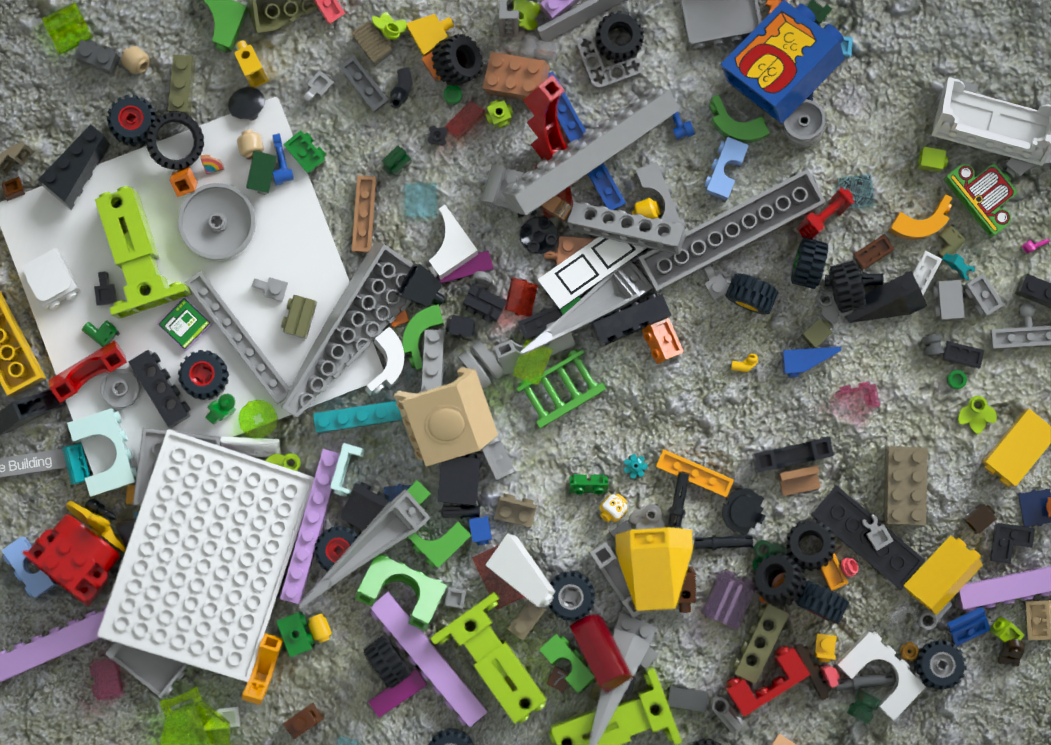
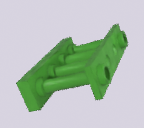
M575 349L567 354L569 358L529 381L527 378L518 383L517 392L520 393L524 390L539 415V420L536 421L539 429L606 390L603 383L598 385L597 382H594L582 362L580 356L584 355L583 349L581 351ZM572 361L588 385L587 389L589 391L583 394L577 391L563 367ZM555 371L558 372L571 394L570 398L572 401L567 404L560 400L547 378L548 375ZM538 381H541L555 405V411L550 414L547 411L545 412L530 387Z

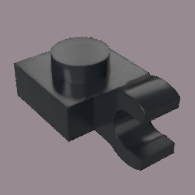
M98 272L100 286H94L96 305L114 304L117 302L115 284H109L108 272Z

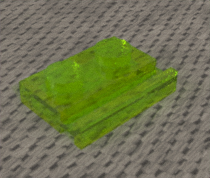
M526 339L522 347V350L526 346H528L532 341ZM541 346L524 355H519L512 375L539 385L553 349Z

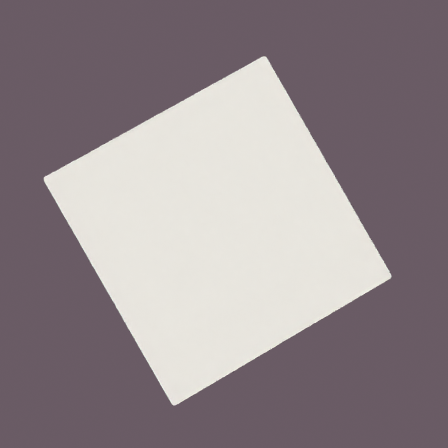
M277 97L265 100L264 107L255 120L238 119L228 114L199 126L204 135V147L201 155H210V157L221 160L224 170L206 174L199 156L190 165L198 182L196 189L211 183L231 185L248 198L256 216V227L252 240L242 252L229 259L210 260L195 254L184 243L178 228V216L184 200L190 193L177 197L169 180L172 172L178 170L164 168L157 164L150 157L147 146L96 165L92 172V177L85 183L82 188L83 192L75 200L72 210L66 207L43 186L27 191L25 195L12 200L0 202V227L55 374L58 375L102 348V346L86 335L82 328L87 322H90L99 329L108 320L120 333L112 341L115 340L127 360V363L117 369L128 370L137 377L128 361L146 350H150L152 353L156 352L161 360L159 362L161 368H166L171 376L169 379L172 386L175 384L181 393L178 396L181 401H186L191 409L189 414L191 416L173 428H169L139 380L140 394L133 405L125 408L111 406L104 400L100 390L103 378L110 372H104L91 378L80 387L76 394L66 399L73 421L111 408L119 412L122 419L120 423L121 429L125 430L128 441L125 442L127 448H130L133 453L134 459L131 461L133 467L136 466L137 469L143 428L169 429L175 432L218 437H236L292 414L281 408L284 400L279 404L273 400L192 291V295L185 298L213 324L187 351L180 347L158 325L181 299L121 319L111 315L109 308L113 307L114 304L96 305L94 286H100L98 272L104 271L109 274V284H115L117 302L121 300L128 301L123 288L127 286L123 270L115 264L95 199L105 192H110V194L117 192V189L123 186L132 187L137 191L159 254V258L155 260L160 275L167 279L168 285L175 282L187 285L185 282L201 271L288 387L291 388L315 340L350 281L309 175L283 145L293 137V134ZM187 130L158 141L156 144L163 156L172 160H179L190 154L194 139L191 131ZM246 130H253V132L259 133L264 146L263 153L276 156L274 170H278L280 168L272 135L280 133L287 169H292L294 180L275 186L272 175L270 190L266 195L247 189L246 184L252 159L248 160L240 155L237 138ZM55 248L61 253L81 291L77 292L76 297L70 300L64 299L59 302L60 305L50 310L49 308L42 307L39 299L36 298L21 266ZM269 277L288 282L283 301L265 297V290L252 286L254 278L267 283ZM151 289L146 291V296L150 293ZM293 295L317 301L307 339L286 334L283 332L284 328H281L284 316H288L289 310L286 309L289 298L293 299ZM373 341L349 366H346L341 371V374L336 379H333L327 385L328 388L323 393L321 392L308 408L367 386L384 371ZM198 350L211 351L217 354L226 364L227 371L229 372L227 379L229 381L225 385L226 389L224 392L221 391L218 397L214 396L211 400L195 399L181 387L182 385L178 380L180 378L178 370L181 369L179 365L193 351L195 353ZM155 367L148 368L147 375L149 377L154 376L156 373ZM120 383V386H116L115 388L116 390H118V394H121L122 391H125L123 383ZM160 383L157 386L158 393H163L166 389L164 383ZM223 394H231L235 398L234 408L236 411L213 425L205 418L210 412L207 408L208 405L218 400ZM170 399L167 402L169 410L173 409L176 405L174 399ZM98 435L81 441L93 475L105 472L112 467L116 460L117 451L110 438Z

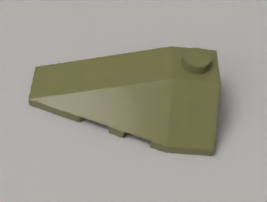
M247 0L249 15L256 33L277 30L287 23L293 22L297 18L318 9L313 0Z

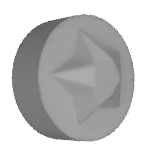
M477 271L472 276V284L481 288H487L491 284V275L487 272Z

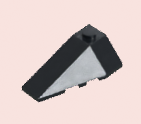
M912 271L865 293V308L853 310L846 317L849 323L905 316L927 307V304Z

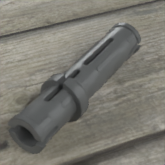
M893 673L856 677L855 675L852 679H838L839 685L835 686V691H858L860 688L894 685Z

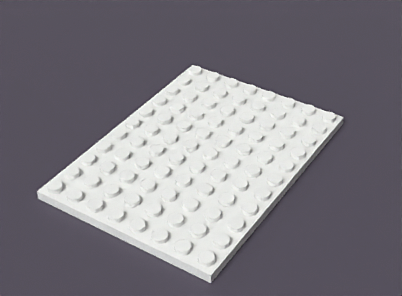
M167 429L97 636L248 682L315 477Z

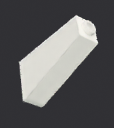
M507 533L486 563V566L537 607L548 606L553 600L555 590L520 540L515 535Z

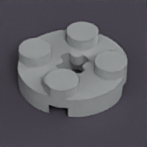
M116 369L103 378L100 390L104 400L109 405L125 408L133 405L138 399L140 383L132 372ZM120 383H123L125 391H122L121 394H118V390H116L115 388L116 386H120Z

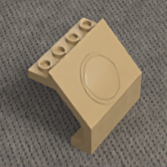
M462 367L457 371L459 378L454 382L417 394L398 391L394 394L397 407L400 410L403 423L413 445L415 456L418 460L424 461L426 467L480 451L498 436L475 369Z

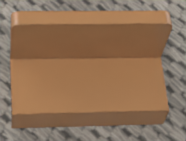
M818 465L779 473L778 477L782 495L786 496L819 489L820 483L817 473L820 472Z

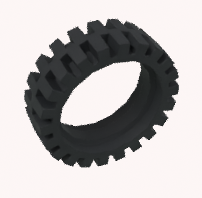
M172 112L161 115L153 121L147 131V151L150 157L161 167L172 170L186 168L192 165L203 151L204 135L202 134V129L196 120L194 121L192 117L184 113ZM171 122L181 123L191 131L194 139L193 148L185 158L172 160L163 156L158 150L156 137L160 128L165 124Z

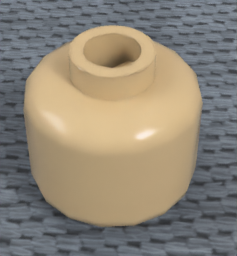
M131 46L122 52L121 63L131 73L141 74L148 69L150 64L149 56L139 47Z
M253 130L243 131L242 135L237 138L240 155L248 160L252 159L254 151H264L261 135L253 132Z

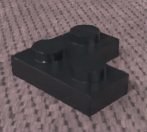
M995 522L990 561L1011 564L1013 545L1032 548L1035 529Z

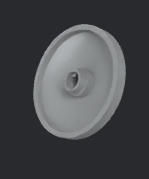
M223 183L206 184L191 192L184 200L178 216V228L184 243L195 254L210 260H225L238 255L252 240L256 227V216L251 202L240 190Z

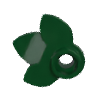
M766 540L758 541L753 548L755 554L752 561L753 568L757 570L758 567L756 565L758 562L761 564L763 562L762 559L764 557L769 558L770 554L775 556L777 553H781L783 556L784 554L787 555V549L780 543L771 544ZM761 546L766 547L767 550L765 553L760 552Z

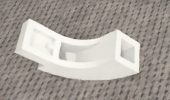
M390 327L374 340V345L385 358L386 368L366 386L365 391L370 396L374 392L376 394L381 392L385 388L384 384L391 389L397 382L403 368V346L398 336Z

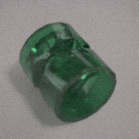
M858 689L854 697L856 702L851 703L847 713L869 725L874 717L872 712L878 709L881 700Z

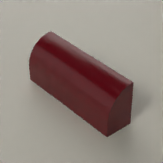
M589 615L570 625L599 687L607 694L633 678L602 616Z

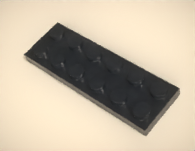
M837 485L833 487L811 514L819 522H823L826 527L828 526L834 535L899 590L904 587L903 585L925 562L924 558L887 527L886 529L893 542L876 551L866 535L870 532L869 528L864 527L862 524L863 519L869 525L872 524L871 514ZM878 520L877 525L880 526L882 523Z

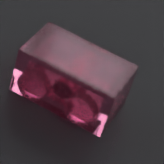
M111 658L93 661L92 666H90V675L94 677L95 685L92 686L94 697H97V701L124 696L120 665Z

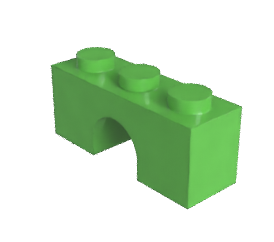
M555 634L539 650L554 666L564 659L571 661L572 671L565 679L578 694H581L596 679L589 665L585 666L582 663L583 657L576 649L572 651L568 647L570 642L563 635L559 637Z

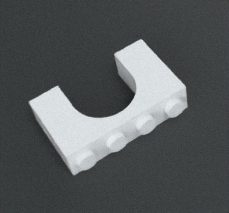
M866 631L835 665L852 679L868 662L876 659L887 661L894 670L895 683L890 692L877 706L890 719L895 720L926 686L923 684L919 674H913L909 670L910 666L903 659L899 661L894 656L896 652L889 645L885 647L881 643L882 638L875 631L873 633Z

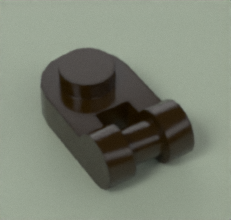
M1017 639L1006 641L999 653L998 663H1010L1012 666L1018 667L1025 651L1024 643Z

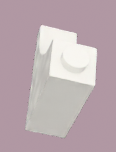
M446 205L439 208V213L445 223L444 241L437 254L429 260L430 267L428 268L434 277L438 276L440 280L478 255V250Z

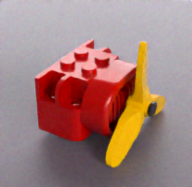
M68 501L65 505L67 509L89 528L71 515L66 514L53 529L46 530L37 538L28 552L24 550L22 553L30 563L85 606L89 607L109 583L108 572L120 559L118 552L100 536L124 553L126 552V547L109 526L112 520L103 514L102 517H99L78 504Z

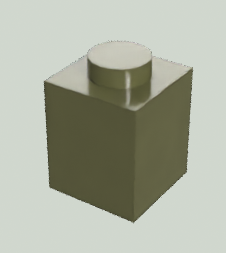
M819 318L800 336L811 348H816L833 332L830 330L832 328L826 320L822 321Z

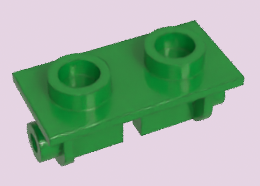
M573 474V476H569V493L577 495L584 493H593L595 495L608 493V476H604V474L591 475V481H587V475Z

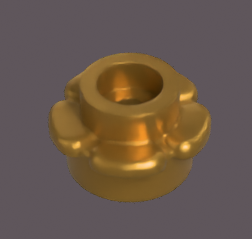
M906 642L900 648L901 657L906 661L915 660L919 654L918 646H915L913 642Z

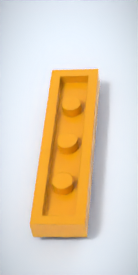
M664 449L655 466L677 477L679 471L690 473L689 482L723 497H727L734 479Z

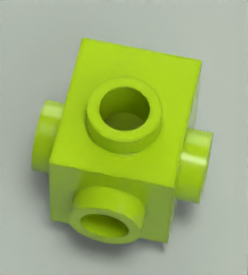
M499 99L489 103L490 106L487 107V113H485L488 124L492 123L494 129L508 126L512 122L511 115H514L511 105H506L505 100L500 101ZM500 110L503 111L501 115L496 114Z

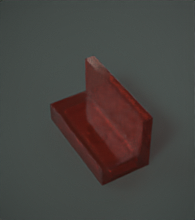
M471 100L445 128L459 141L485 115V110L482 107L479 108Z

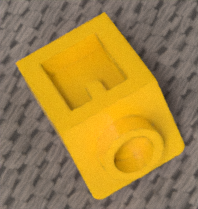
M816 633L814 657H818V661L830 663V659H836L834 655L836 636Z

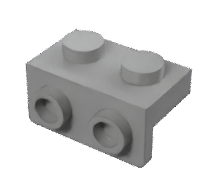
M984 273L963 285L965 296L967 299L972 300L975 305L974 310L979 316L985 318L1004 306Z

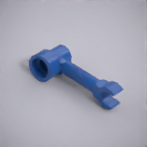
M678 112L672 115L676 126L673 132L677 140L695 135L690 121L682 123Z
M280 133L272 135L280 168L273 171L275 186L294 180L292 169H287Z

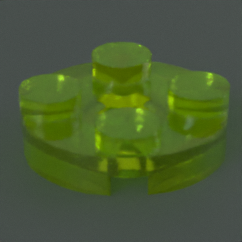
M249 401L239 413L240 428L246 435L252 438H264L276 429L278 424L277 413L273 406L266 401ZM261 414L263 422H259L256 425L253 417Z

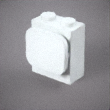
M55 248L21 266L33 293L39 299L42 307L46 309L49 308L51 310L60 305L59 302L64 299L70 300L77 296V292L81 291L61 253Z

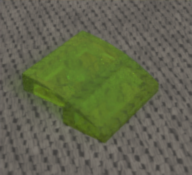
M76 2L41 18L59 55L77 47L80 40L87 42V39H93V35Z

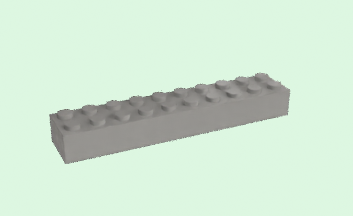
M661 88L646 90L644 96L628 103L629 106L625 109L621 108L615 111L613 117L599 122L597 128L586 131L583 134L584 137L570 142L568 148L555 152L552 155L553 158L539 163L537 169L521 176L522 179L518 182L508 184L502 194L512 211L523 215L529 214L679 111L680 108L670 90Z
M806 169L686 232L680 255L653 249L638 257L637 261L647 280L652 285L654 293H658L822 207L826 201L809 170Z

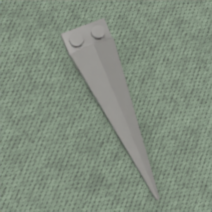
M631 260L627 261L601 280L571 309L520 352V355H524L636 302L639 298L652 291V285Z
M404 489L392 502H388L302 600L298 608H303L357 568L418 531L430 519V516L411 494Z
M620 613L612 636L634 676L651 645L657 627ZM632 678L608 694L601 688L589 745H597Z

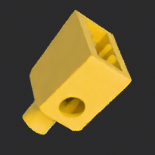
M432 14L408 22L406 26L422 56L425 57L435 49L434 46L439 41L448 38L446 31L453 28L454 24L450 17L439 21L436 14Z
M246 41L236 43L237 51L234 54L250 86L256 88L269 82L252 45H247Z

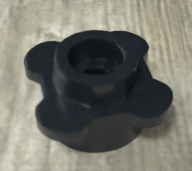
M434 125L429 128L430 136L427 139L428 143L439 144L440 146L445 145L447 129L445 127L436 128Z

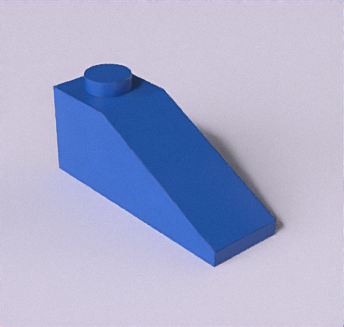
M841 347L783 350L781 352L783 375H788V378L800 377V374L840 352Z

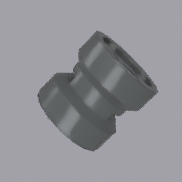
M941 334L922 337L923 344L926 345L924 350L925 356L944 354V348L940 344L942 341Z

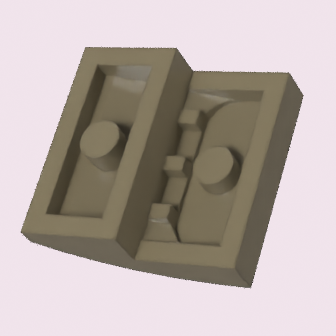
M20 142L0 154V173L6 176L16 162L23 166L34 150L24 142Z

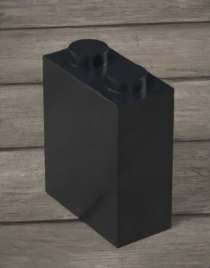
M467 454L465 457H457L441 462L437 502L465 505L477 504L481 459H477V455Z

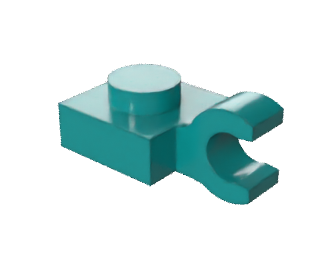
M946 253L942 258L963 279L969 280L967 276L968 270L975 271V268L965 264L964 259L958 254L951 255Z

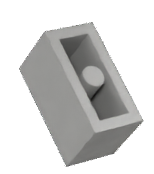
M962 281L936 282L932 288L933 298H936L934 315L938 318V321L961 320L965 318Z

